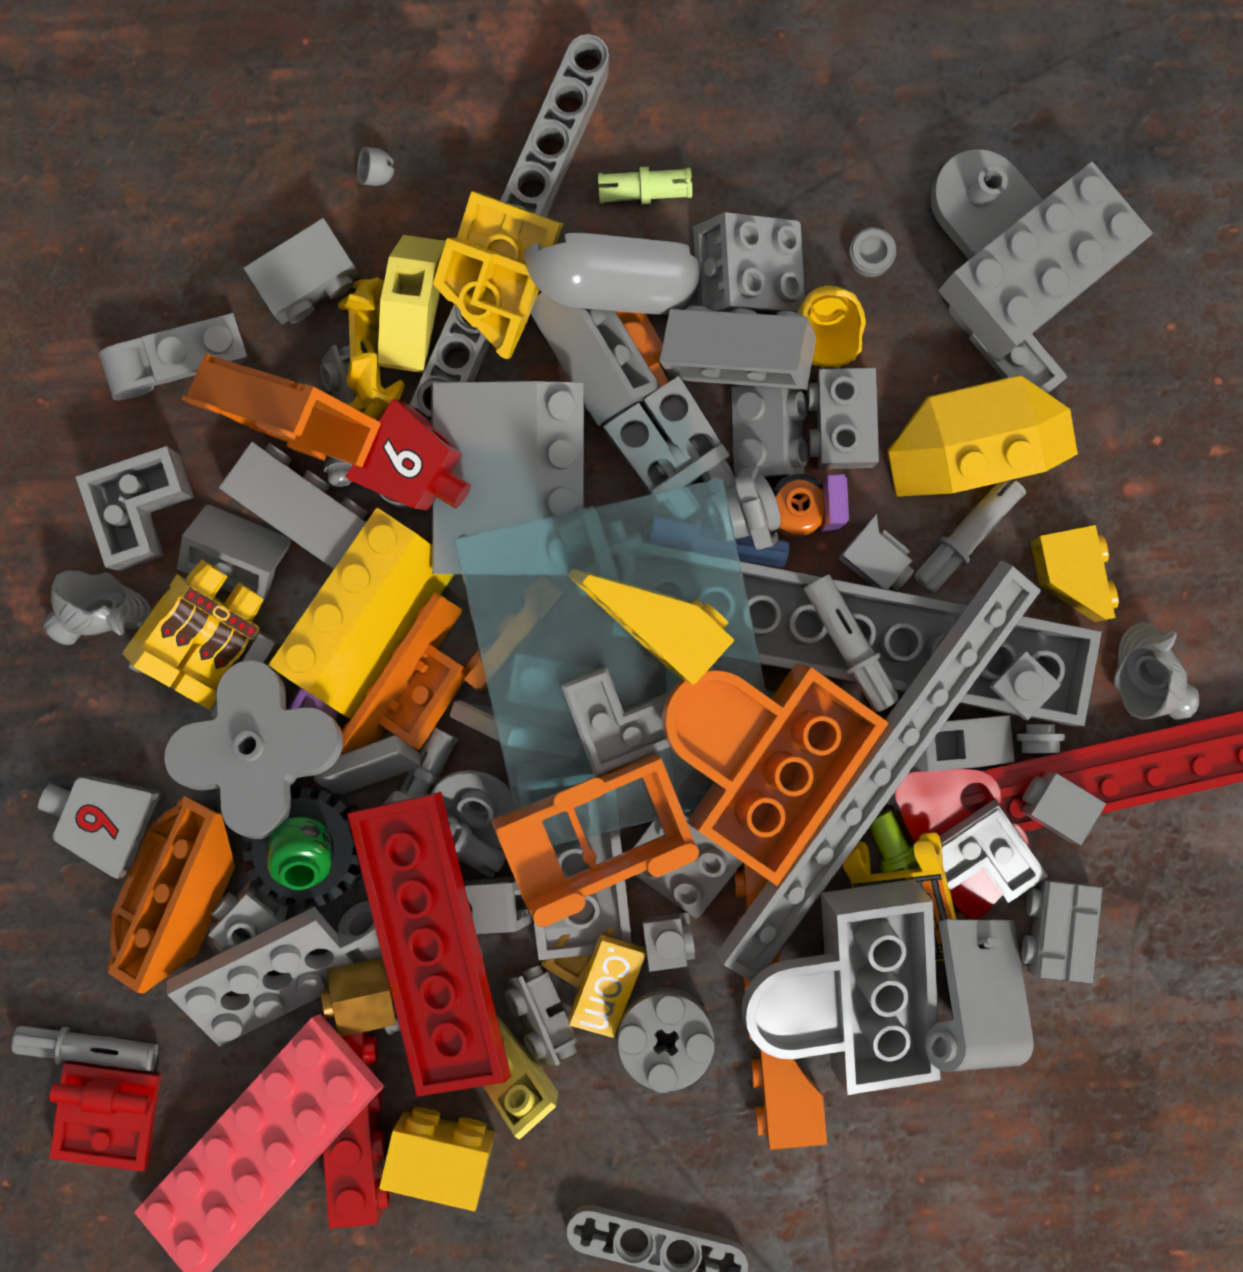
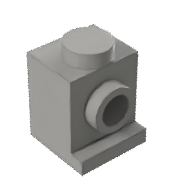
M689 912L642 918L649 972L687 967V960L695 959Z

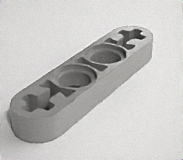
M583 1205L576 1208L568 1219L567 1238L569 1243L575 1250L583 1254L656 1272H720L719 1264L705 1260V1270L698 1269L702 1260L701 1246L705 1245L709 1246L707 1253L710 1258L723 1260L725 1253L733 1254L734 1263L738 1264V1267H730L728 1272H748V1261L743 1247L738 1242L728 1238L595 1205ZM586 1218H592L595 1220L596 1229L609 1232V1222L616 1223L617 1226L613 1233V1247L605 1246L607 1235L592 1233L590 1240L582 1239L581 1230L575 1228L576 1224L584 1225ZM631 1228L642 1230L648 1238L646 1247L637 1253L625 1250L620 1242L622 1234ZM685 1240L693 1246L694 1254L687 1263L676 1264L668 1258L667 1249L673 1241Z

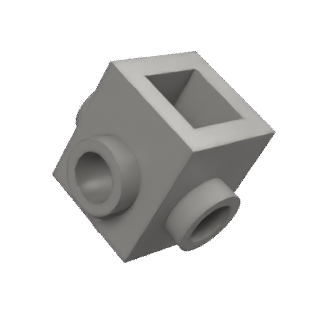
M250 879L235 896L228 892L214 907L210 915L215 919L209 936L213 939L216 948L222 953L284 922L288 906L276 903L277 897L273 894L265 896L259 890L262 885L258 881Z

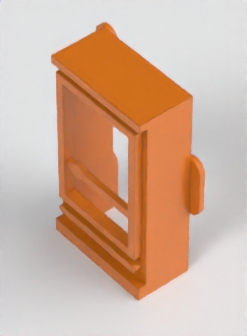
M207 353L204 354L187 396L182 395L181 400L196 407L217 414L220 413L256 432L286 441L287 447L323 461H325L326 456L361 468L381 424L379 421L314 386L297 384L292 380L217 358Z
M656 753L585 780L505 816L500 815L490 820L525 905L535 924L539 927H546L582 911L585 907L584 898L646 870L652 876H662L694 862L699 855V850L662 758ZM642 778L665 835L596 864L597 855L588 845L574 808ZM567 811L583 850L582 860L590 867L567 878L563 874L542 823V820Z

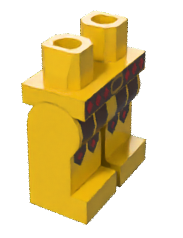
M202 559L186 579L178 574L169 585L171 588L157 603L122 654L136 669L168 687L172 686L175 691L210 710L217 700V687L220 679L242 655L249 639L252 640L260 629L252 620L256 616L264 598L240 582L237 583L225 603L216 598V593L228 576Z

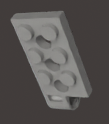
M369 901L360 902L345 912L338 925V934L317 909L313 907L166 980L167 995L220 1047L320 998V991L329 989L326 969L382 958ZM315 949L329 950L321 955L308 954ZM273 970L284 973L278 976L267 975L268 972ZM233 991V992L238 993V994H241V995H239V996H227V995H224V994H226L227 992Z

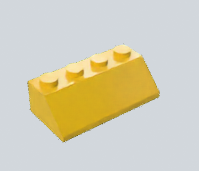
M376 508L268 666L347 718L352 719L364 701L367 690L378 680L391 660L392 652L404 640L415 623L420 609L428 603L434 593L441 595L455 574H432V545L379 508Z

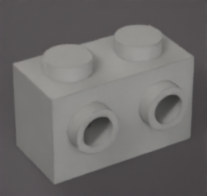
M876 368L819 369L814 378L815 383H808L807 409L808 411H815L816 429H809L808 431L809 457H817V470L873 468L879 462Z

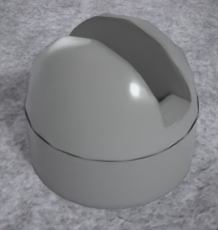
M363 147L357 161V178L359 183L362 185L380 186L389 182L394 174V169L391 167L394 162L393 158L386 151L379 148Z

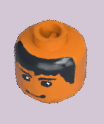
M792 474L782 478L772 488L780 512L781 524L779 529H777L779 533L788 537H804L813 533L824 523L823 485L816 478L807 474ZM793 496H799V497H801L802 499L797 500V499L792 498V497H793ZM807 502L808 508L804 511L803 503ZM792 504L797 506L798 511L792 507Z

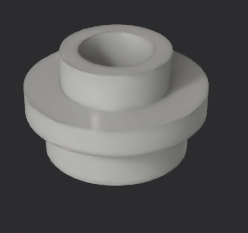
M1026 724V734H1016L1017 741H1021V753H1060V741H1065V734H1055V724Z

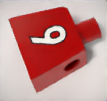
M392 399L379 420L381 423L363 467L352 464L345 478L415 509L428 510L436 497L454 509L458 508L467 497L471 488L468 482L452 473L462 453L416 409L405 402Z

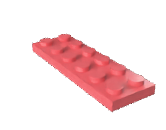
M321 1014L312 1017L134 1213L183 1272H212L380 1092L384 1085Z

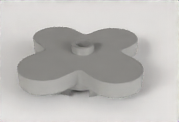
M247 660L230 667L220 679L217 687V717L210 721L191 723L177 730L167 743L164 760L169 775L179 784L193 790L220 788L221 812L228 827L244 837L263 839L269 837L288 819L291 809L290 785L298 777L318 775L331 768L341 754L343 735L337 722L319 709L305 707L286 710L285 686L279 674L262 662ZM256 744L255 750L252 753H250L251 749Z

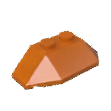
M184 796L177 802V806L169 809L154 821L145 834L111 912L109 943L112 958L108 960L107 972L137 993H146L199 952L213 919V916L210 914L222 899L235 869L222 814L191 797Z

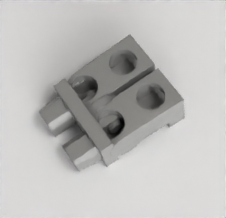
M677 376L643 400V408L637 403L603 426V433L613 447L621 454L637 479L650 494L657 507L663 504L677 521H682L700 508L687 486L699 478H702L713 496L736 484L731 468L726 462L730 456L723 444L720 443L717 435L680 376ZM653 420H654V422L656 423V425L659 427V429L661 430V432L663 433V435L665 436V438L667 439V441H665V440L663 439V437L660 435V433L658 432V430L656 429V427H655L654 424L652 423Z

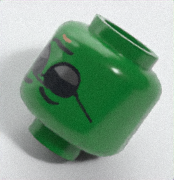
M298 816L288 818L268 837L267 867L270 876L278 884L293 890H304L322 882L329 874L332 864L331 838L328 829L321 822L309 817Z

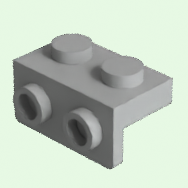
M748 385L731 386L734 478L742 469L757 465L759 473L765 479L787 477L792 474H805L804 466L808 462L809 452L803 433V420L807 415V401L802 393V389Z

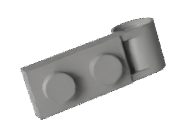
M234 313L142 336L141 338L109 346L99 352L102 367L114 400L136 398L149 393L154 389V386L196 375L205 353L237 364L247 362V354Z

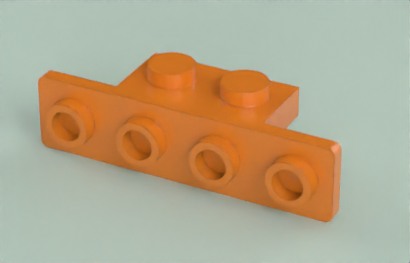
M434 593L428 603L420 609L410 631L392 652L391 660L378 680L367 690L364 701L351 721L341 730L343 747L340 755L378 742L386 729L408 745L418 750L421 749L465 681L464 679L470 673V670L439 650L440 645L461 615V608L438 593Z

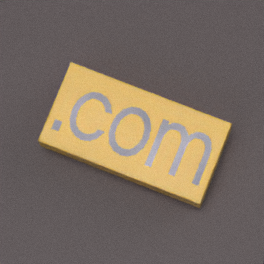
M600 934L568 1016L570 1026L614 1038L646 956L644 947Z

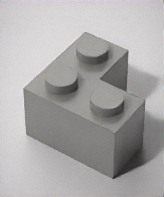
M165 446L76 476L106 568L121 572L165 557L151 512L194 498L179 453Z

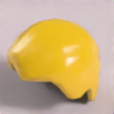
M825 285L814 289L801 302L797 312L803 317H808L816 335L812 365H819L821 368H839L856 360V357L862 350V334L866 325L865 312L854 292L832 285Z

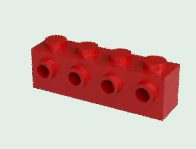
M336 1023L330 1024L338 1033ZM370 1031L343 1036L342 1039L373 1073V1064L378 1063V1041L376 1034L370 1035ZM382 1089L323 1152L329 1229L376 1225L385 1208L390 1207V1192L379 1189L382 1179L381 1160L386 1159L384 1130H378L377 1112L382 1111Z

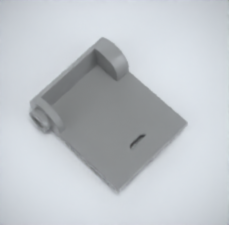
M1014 920L939 921L953 1020L936 1023L929 1030L925 1047L930 1062L934 1067L943 1072L1011 1067L1026 1063L1032 1055L1034 1041ZM978 945H984V949L979 948Z

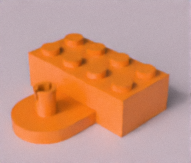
M797 663L771 699L737 675L722 670L708 669L694 686L683 679L679 681L669 693L662 713L663 731L671 749L682 760L714 781L687 820V823L776 886L783 879L889 724L812 667Z

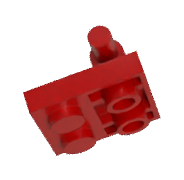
M71 1061L63 1063L61 1082H54L52 1084L49 1095L50 1102L57 1103L49 1159L144 1172L149 1166L162 1073L104 1067Z

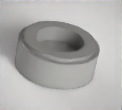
M876 227L866 228L858 232L848 250V258L852 268L857 273L866 277L882 275L891 267L896 257L894 239L888 232Z

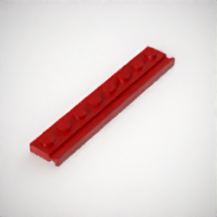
M1243 710L980 771L992 775L998 783L1001 791L999 807L1009 821L1019 825L1024 832L1044 827L1022 813L1027 803L1022 798L1031 781L1036 776L1042 778L1045 772L1057 773L1106 803L1101 814L1243 782ZM969 784L961 793V804L965 809L978 811L988 804L990 791L984 784Z

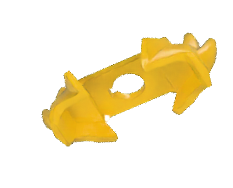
M378 277L355 281L353 288L356 289L355 293L349 294L338 303L339 309L347 310L349 313L350 363L346 376V385L357 395L347 405L377 421L380 420L392 399H400L405 386L402 380H398L386 389L381 386L380 367H378L377 360L380 299L384 280ZM361 341L364 343L368 353L362 354Z

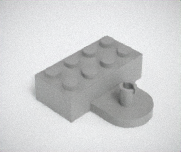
M968 150L955 155L943 166L936 176L931 189V207L937 222L969 259L947 279L938 292L997 362L1153 234L1093 161L1043 200L1016 167L1006 158L988 150Z
M914 879L821 893L824 955L780 961L766 967L753 978L742 1000V1018L750 1037L762 1051L777 1058L798 1059L830 1053L831 1069L847 1095L941 1080L940 1070L930 1062L925 1047L929 1030L938 1023L933 900Z

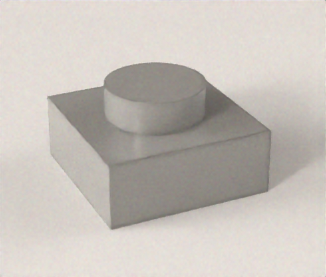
M1024 651L989 687L1022 719L1029 720L1061 684L1028 652Z

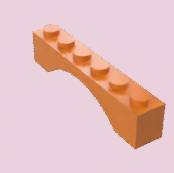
M742 863V868L737 869L734 873L736 898H745V909L747 911L769 880L745 863ZM738 916V922L743 916ZM781 949L769 966L779 962ZM743 977L744 991H746L751 982ZM758 1047L759 1058L751 1059L753 1088L762 1087L763 1106L755 1107L757 1135H766L770 1150L827 1145L823 1095L818 1086L802 1071L795 1059L777 1058L765 1053Z

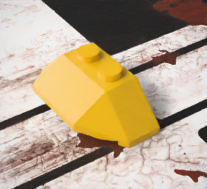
M1021 375L927 396L906 424L897 440H894L887 449L894 491L897 497L951 494L1042 473L1078 454L1070 408Z

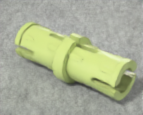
M639 167V172L598 173L600 204L604 202L641 200L642 205L651 204V199L692 198L691 168L649 171V167Z

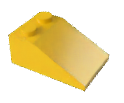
M572 568L567 574L575 584L667 669L693 686L734 642V639L723 630L729 622L708 603L704 605L697 599L690 603L674 596Z

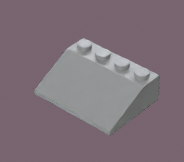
M584 382L431 383V424L462 453L452 473L471 485L467 497L456 509L437 497L432 504V574L565 575L572 568L583 566V548L566 554L557 527L573 518L580 517L579 510L583 509Z

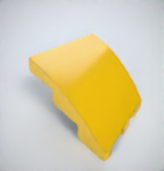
M471 191L457 237L446 239L433 285L448 301L456 305L461 315L472 327L477 328L487 338L501 357L510 359L540 291L528 273L524 251L536 242L541 245L542 249L556 245L563 223L482 193Z

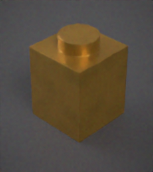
M383 957L326 969L329 989L320 991L324 1016L326 1020L335 1018L337 1031L341 1037L396 1025Z

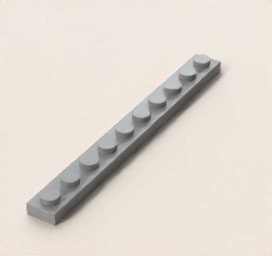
M1001 560L885 719L889 724L778 886L771 881L767 882L714 956L724 966L752 981L758 973L772 962L1041 591L1015 567Z

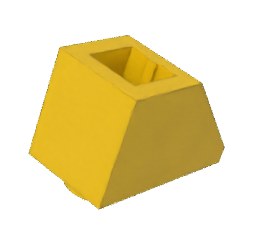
M1096 525L1043 535L1030 540L1040 587L1093 622L1116 618L1114 609L1118 607V593L1114 582L1107 580L1104 565L1109 559L1108 546L1104 536L1098 535Z

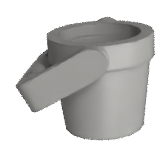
M757 465L746 467L736 476L735 485L706 499V511L712 529L721 542L724 543L752 535L756 549L761 550L775 546L779 538L777 529H779L781 524L780 512L774 493L767 480L759 473Z

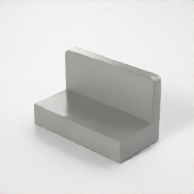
M205 505L182 535L177 570L189 574L203 559L228 576L220 588L232 592L237 583L240 582L264 598L261 604L263 605L270 595L275 569L288 551L291 540L286 536L215 506Z

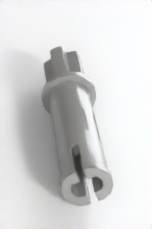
M1012 480L996 483L948 537L942 536L939 539L940 546L915 573L914 578L922 588L932 593L936 592L961 564L967 565L970 562L969 555L1011 508L1026 495V490L1019 482L1015 480L1011 484Z
M828 574L805 587V593L849 667L845 671L847 676L851 673L853 674L871 708L875 712H880L895 704L899 697L878 661L881 655L879 652L875 654L868 644L854 616L832 581L831 576Z
M21 1025L16 1028L12 1037V1051L15 1054L54 1059L57 1065H62L64 1061L104 1067L153 1072L158 1057V1044L110 1036L70 1032V1028L67 1026H63L61 1030ZM96 1049L117 1050L119 1054L98 1053Z

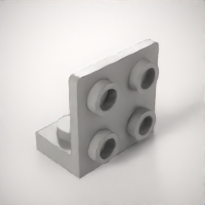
M724 212L693 226L695 258H698L700 267L697 287L698 306L706 307L715 312H731L736 308L767 312H798L799 306L805 298L801 225L799 221Z
M683 776L674 788L686 821L707 792ZM658 817L654 819L633 848L665 835ZM688 824L699 850L698 858L694 862L659 877L652 876L648 870L635 876L681 909L689 912L694 918H699L743 862Z

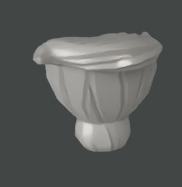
M66 570L56 575L51 591L53 610L47 614L44 621V629L51 639L62 645L74 644L81 635H98L111 630L118 635H123L125 633L124 628L132 630L140 628L152 612V608L142 595L122 585L112 574L104 572L90 575L79 570Z
M1141 621L1130 626L1121 638L1118 647V666L1114 675V684L1122 697L1126 710L1133 717L1145 720L1168 714L1174 720H1182L1192 717L1198 709L1200 702L1198 690L1195 686L1187 683L1186 671L1178 657L1171 650L1177 636V632L1173 629L1163 633L1157 626Z

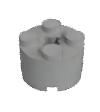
M654 987L639 993L628 1003L619 1023L618 1050L625 1069L638 1083L659 1093L680 1090L693 1084L704 1074L715 1051L714 1033L704 1006L692 994L681 989ZM661 1029L666 1034L675 1031L673 1035L675 1043L669 1047L665 1043L658 1046L656 1032Z

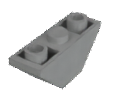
M1010 715L947 720L910 772L974 768L1015 762Z

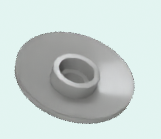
M458 771L442 778L436 784L431 794L442 792L447 816L451 815L457 819L458 823L462 821L469 825L472 835L476 836V838L491 846L501 848L490 820L520 809L518 798L514 792L501 780L479 771Z

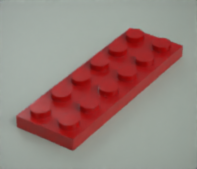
M442 792L348 813L417 1097L506 1082L511 1078V1073Z

